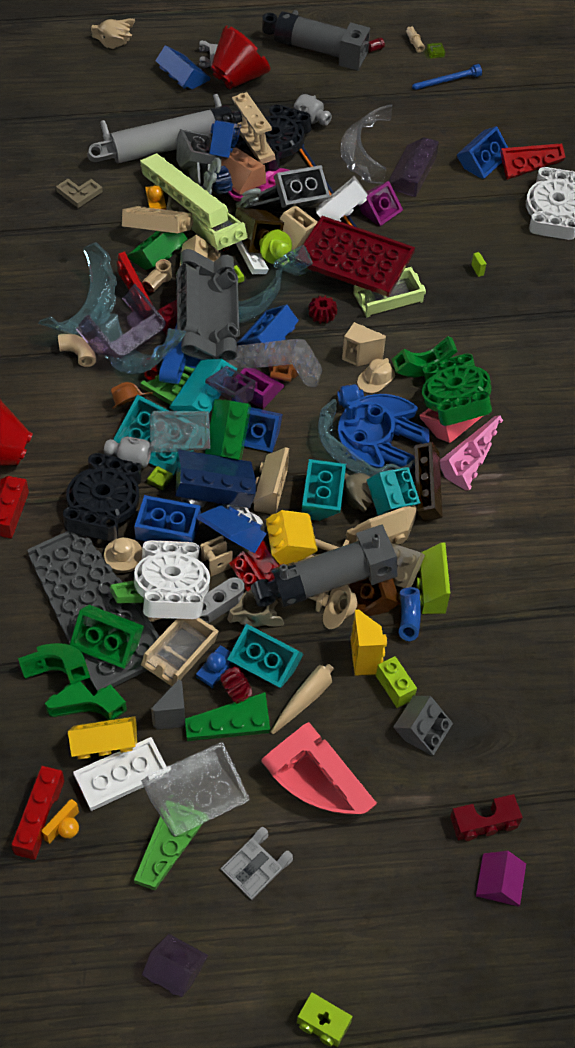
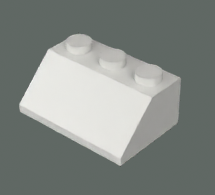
M353 176L335 191L330 198L317 206L316 213L320 218L325 216L341 222L340 218L344 215L346 217L354 211L353 207L357 204L359 206L367 200L366 197L368 195L356 177Z

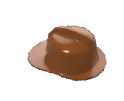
M131 382L121 383L111 389L115 406L112 409L134 401L137 394L145 398L152 395L153 392L142 393Z

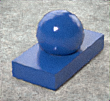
M220 645L215 652L208 655L206 663L196 673V678L213 688L220 680L221 675L233 664L227 660L231 652Z

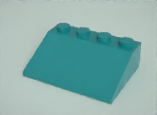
M137 394L113 440L120 443L123 437L128 436L149 441L151 444L149 463L156 467L159 466L175 476L178 449L193 452L198 446L205 430L199 425Z

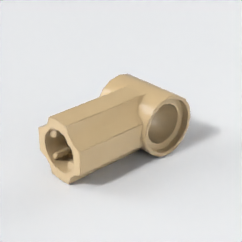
M166 259L157 261L156 268L142 281V285L148 292H154L163 282L171 280V263Z

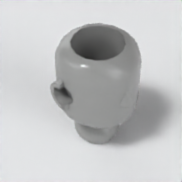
M302 94L294 103L293 109L310 114L311 124L319 121L321 125L326 126L331 121V113L323 111L324 104L317 100L315 95Z
M128 436L123 437L120 443L110 439L105 443L104 454L117 456L122 460L132 461L133 463H140L142 469L149 463L151 444L145 439Z

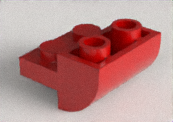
M265 541L261 542L255 553L242 551L229 563L238 578L243 581L247 591L251 590V585L255 581L260 579L272 581L270 569L280 566L272 556L271 550Z

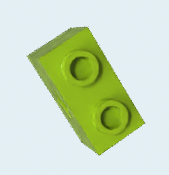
M396 656L378 664L376 677L395 706L399 708L409 703L413 695H416L417 687Z
M312 992L298 1015L297 1023L304 1032L308 1034L313 1032L318 1035L324 1044L338 1047L351 1024L353 1016ZM326 1018L327 1023H324V1025H320V1021Z

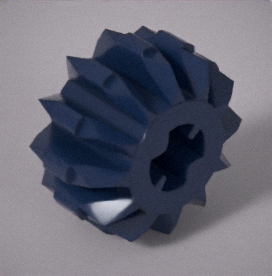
M221 166L219 173L214 172L217 174L216 182L212 184L213 190L217 195L232 191L233 186L229 170L225 166Z

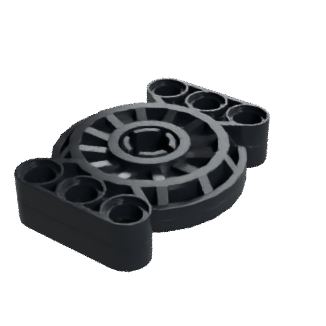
M278 104L272 105L269 108L270 116L265 117V119L272 127V130L265 132L266 142L274 152L276 160L264 163L265 170H278L280 167L279 159L291 156L301 149L305 140L304 134L312 130L309 113ZM245 141L237 143L238 149L257 160Z
M93 453L88 457L89 469L76 475L67 487L68 507L63 511L64 528L71 533L112 541L118 537V524L130 518L138 508L140 501L138 485L141 483L140 463H133L118 457Z

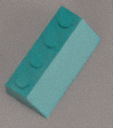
M223 359L201 360L169 408L201 427L213 409L214 399L220 398L237 368Z

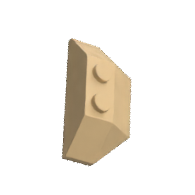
M402 507L371 518L355 528L347 530L346 540L349 541V544L357 542V532L383 524L390 542L401 544L409 536L416 518L417 507Z

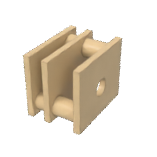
M223 535L200 545L201 561L209 559L210 577L232 568L229 564L232 561V551L227 552V542H224Z

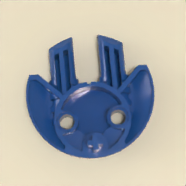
M373 394L359 398L356 401L353 400L352 403L347 402V408L339 420L338 437L345 452L356 462L366 467L382 470L385 465L384 461L400 468H410L415 465V455L392 446L394 434L397 436L401 435L424 444L429 443V429L408 421L415 416L418 407L412 402L395 395Z

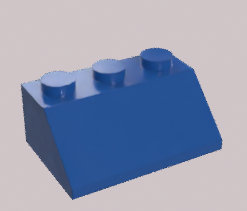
M166 45L156 59V62L160 64L159 68L165 72L168 71L169 76L174 80H178V84L183 88L194 89L211 79L184 54Z
M495 126L482 131L457 154V157L464 169L484 179L502 163L500 151L502 148H508L498 127Z
M287 304L266 310L237 344L259 357L269 356L271 352L276 351L277 345L286 339L285 336L295 329V325L299 320Z
M251 407L244 446L273 452L283 414Z
M218 506L197 516L198 520L253 553L257 551L267 534L260 529L262 525L253 520L249 522L250 518L242 513L238 516L239 511L231 506L228 509Z

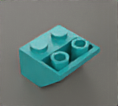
M409 467L379 472L367 479L378 516L402 507H412L420 504Z

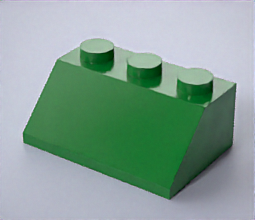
M156 231L128 253L127 257L145 270L150 268L154 270L157 261L169 259L173 255L172 252L181 249L182 244L188 239L183 232Z
M214 399L205 454L242 460L251 410L250 404Z
M88 605L79 611L70 645L83 653L125 669L139 645L144 626Z

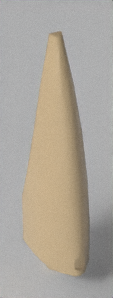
M327 664L326 667L322 665L316 667L291 698L270 733L274 734L284 727L332 683L330 673L334 670L333 666Z

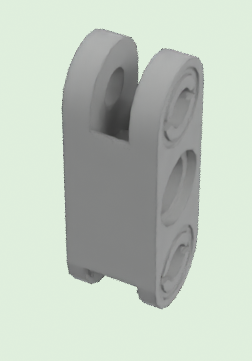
M236 577L230 578L209 591L203 600L201 617L205 618L200 619L209 624L239 604L244 594L243 581Z

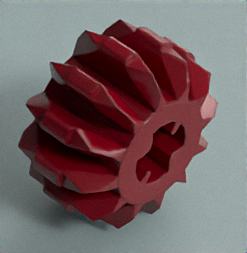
M318 295L317 298H312L308 305L309 317L313 319V322L319 321L320 324L321 322L327 324L329 321H333L338 310L336 301H333L332 297L327 298L326 295L324 297Z
M234 666L221 675L222 685L234 702L245 701L252 695V688L239 668Z

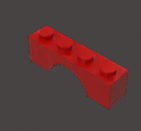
M41 766L11 845L14 855L36 860L43 841L42 829L45 827L47 816L53 803L58 801L65 782L61 770Z

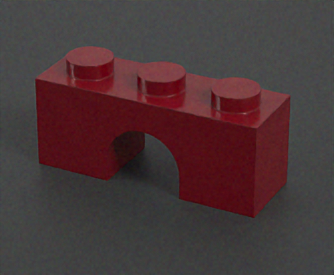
M512 794L493 799L491 805L493 815L491 817L480 816L476 812L474 804L453 808L450 818L457 839L470 841L479 835L491 836L500 830L512 831L518 828L523 817L515 795Z

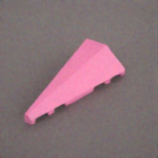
M501 415L494 416L440 460V468L446 479L466 491L471 489L472 486L470 484L478 475L476 471L479 465L483 464L492 443L490 441L497 434L496 428L503 421Z

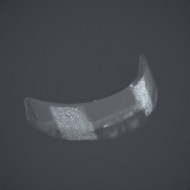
M392 104L382 106L370 112L351 125L342 137L340 147L342 159L346 162L347 168L351 172L362 176V180L366 182L383 184L386 167L374 161L366 153L361 143L362 127L373 126L378 120L390 121Z

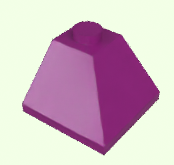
M389 181L366 191L368 195L366 197L367 200L359 206L362 214L378 226L383 225L403 211Z

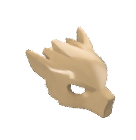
M107 19L100 25H92V37L100 40L106 48L115 49L125 45L132 37L129 31L135 19Z

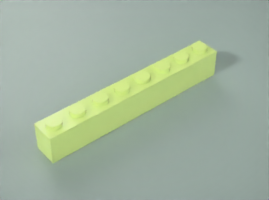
M156 153L140 160L142 173L146 178L161 187L165 193L208 227L213 228L228 221L226 205L222 204L216 197L209 194L207 190H204L199 184L192 181L190 177H187L167 162L165 158Z

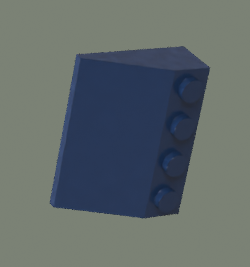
M178 449L176 497L245 508L251 507L256 495V479L251 461Z

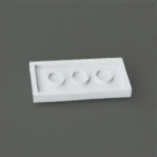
M152 737L137 743L136 747H132V751L116 752L73 772L90 811L169 776V770Z

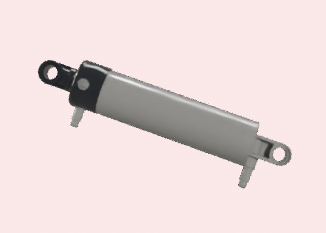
M214 94L215 108L109 133L106 122L102 120L100 123L104 141L92 144L89 147L87 156L92 162L114 158L118 164L156 153L160 154L176 150L180 129L208 134L212 138V123L215 124V121L240 123L242 122L240 110L232 112L228 105L222 106L218 94ZM97 150L99 155L94 156L91 151Z

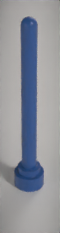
M480 64L472 65L469 70L413 84L412 88L417 90L467 76H474L476 78L482 76V68Z

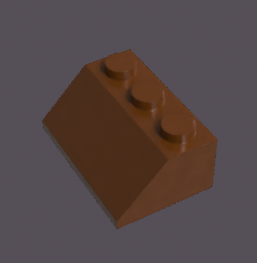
M368 578L348 584L351 592L356 594V610H360L367 616L387 613L401 603L393 578L374 585L370 584Z

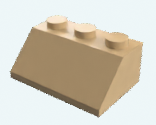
M285 447L266 455L265 462H261L259 471L261 477L256 479L257 491L252 502L254 503V511L267 514L277 513L288 472L289 448Z

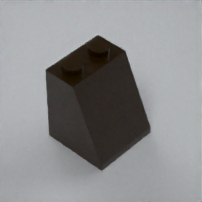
M236 209L235 218L245 224L248 238L242 240V243L248 253H260L259 242L268 232L277 229L283 231L285 222L266 210Z

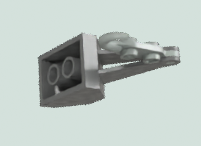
M180 129L177 137L176 160L180 168L189 170L192 181L199 184L204 190H207L209 194H212L211 187L217 178V174L214 172H220L222 157L210 154L212 142L210 135Z
M322 165L276 173L274 175L275 186L262 192L259 188L244 192L241 201L236 203V207L255 209L281 203L284 209H290L294 205L301 209L330 198ZM276 193L279 194V197L258 202L259 200L266 198L268 196L274 195Z

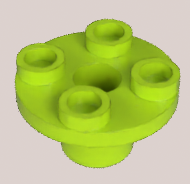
M279 229L268 232L259 242L260 253L263 259L271 264L282 263L288 258L292 250L291 238L287 233Z

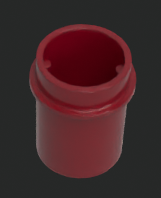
M383 38L369 41L368 51L382 50L385 47Z

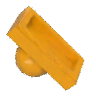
M157 185L145 187L149 208L166 210L162 188Z
M69 800L42 829L43 838L47 843L50 844L58 834L66 839L77 835L79 824L74 817L79 813L78 804L74 800Z

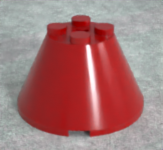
M225 26L222 29L211 65L215 78L218 80L222 79L226 87L231 90L233 87L269 73L271 70L270 65L264 56L261 57L256 52L258 48L241 32L233 27L228 29V26Z
M0 400V465H18L26 454L27 449L24 448L30 442L33 433L29 432L22 422Z

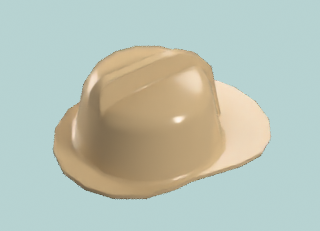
M375 359L371 361L369 366L359 375L357 380L358 387L366 393H376L389 384L395 377V372L389 363V359Z
M348 585L333 589L330 593L323 614V623L328 629L339 627L344 619L352 615L357 608L356 594L351 592Z

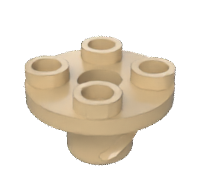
M130 538L115 539L105 548L104 560L116 574L131 572L135 570L137 564L142 560V547L138 542Z

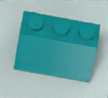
M309 459L301 513H308L311 520L318 521L340 513L346 464Z
M246 624L227 660L281 688L295 672L304 654Z

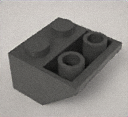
M413 695L394 725V729L406 742L434 756L453 723L431 696Z

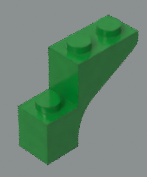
M81 681L73 684L69 683L63 691L57 695H52L45 703L46 711L51 717L92 711L103 715L107 720H114L127 711L126 701L111 684L106 688L99 689L95 696H93Z

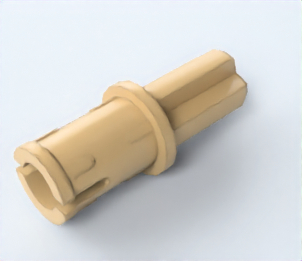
M413 26L407 27L406 33L410 38V43L414 45L418 53L424 51L425 46L421 41V36L417 34Z

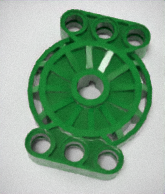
M472 354L458 355L427 364L423 367L425 383L422 388L424 403L431 410L438 412L441 425L449 426L491 413L492 406L489 395L492 386L490 376L485 370L475 366Z

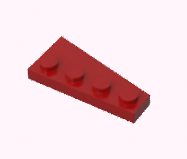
M562 143L502 148L500 151L506 179L564 161L565 159Z

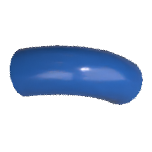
M408 587L400 591L401 622L399 635L405 641H413L418 637L420 629V591L418 588Z

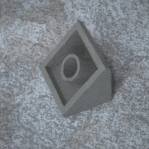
M178 679L151 708L154 729L186 727L181 680Z

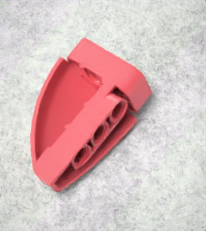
M310 722L301 726L261 760L283 788L303 802L319 809L340 814L363 815L377 805L376 801L325 739L322 740Z

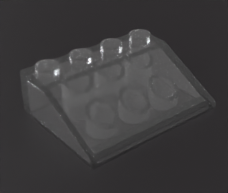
M223 741L148 775L141 780L150 801L174 837L250 801Z

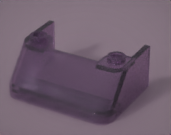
M136 284L122 298L133 311L127 318L128 324L132 328L131 330L110 342L89 315H86L76 328L94 352L115 358H123L164 329V318Z

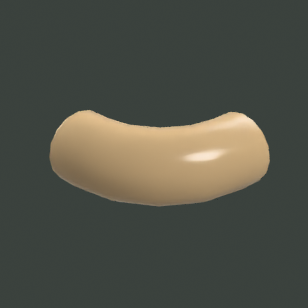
M58 334L60 352H74L78 356V363L84 367H90L96 363L93 346L85 338L76 334Z

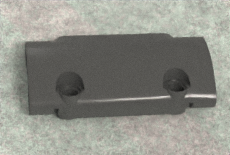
M185 249L181 252V266L177 271V331L181 333V351L186 355L203 360H233L237 357L236 338L240 335L238 276L234 271V259L230 255H222L216 261H212L191 249Z

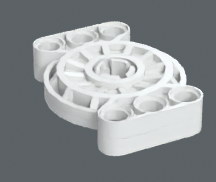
M549 167L539 169L536 183L529 189L526 198V208L532 216L529 226L531 233L567 240L575 238L574 171Z
M146 541L143 543L142 560L135 567L134 586L137 592L144 598L143 613L151 618L197 619L201 617L203 600L209 590L210 574L206 566L198 560L199 545L193 542Z

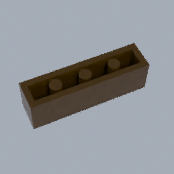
M433 442L415 445L416 491L420 500V504L417 505V512L424 521L443 518L440 452Z

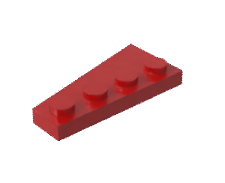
M125 251L119 253L118 261L116 262L118 274L137 302L140 312L144 313L146 318L153 317L154 307Z

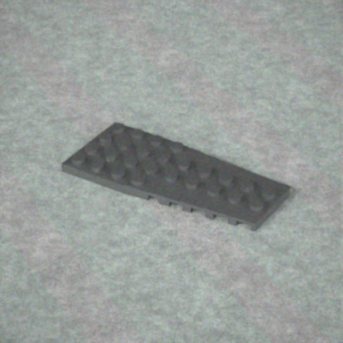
M67 531L27 550L28 555L69 645L79 611L88 605L144 626L139 645L125 669L81 652L90 674L89 680L96 692L110 684L115 687L147 671L146 668L141 666L144 653L160 636L138 603H117L110 592V585L123 582L119 577L117 578L111 566L106 564L99 550H96L90 538ZM164 649L158 653L165 660L171 659V654L165 653Z

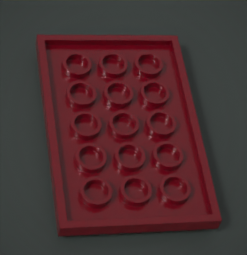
M321 216L294 258V264L389 297L413 256L415 247Z

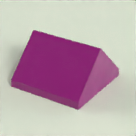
M509 851L484 853L476 896L520 906L526 863Z

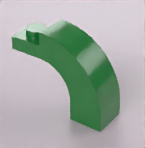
M447 336L434 348L423 353H413L403 349L392 358L396 373L407 377L424 376L423 367L425 365L448 359L458 351L453 338Z
M53 643L36 647L38 652L18 658L24 678L50 670L65 672L68 675L70 684L90 678L83 654L80 650L68 644Z

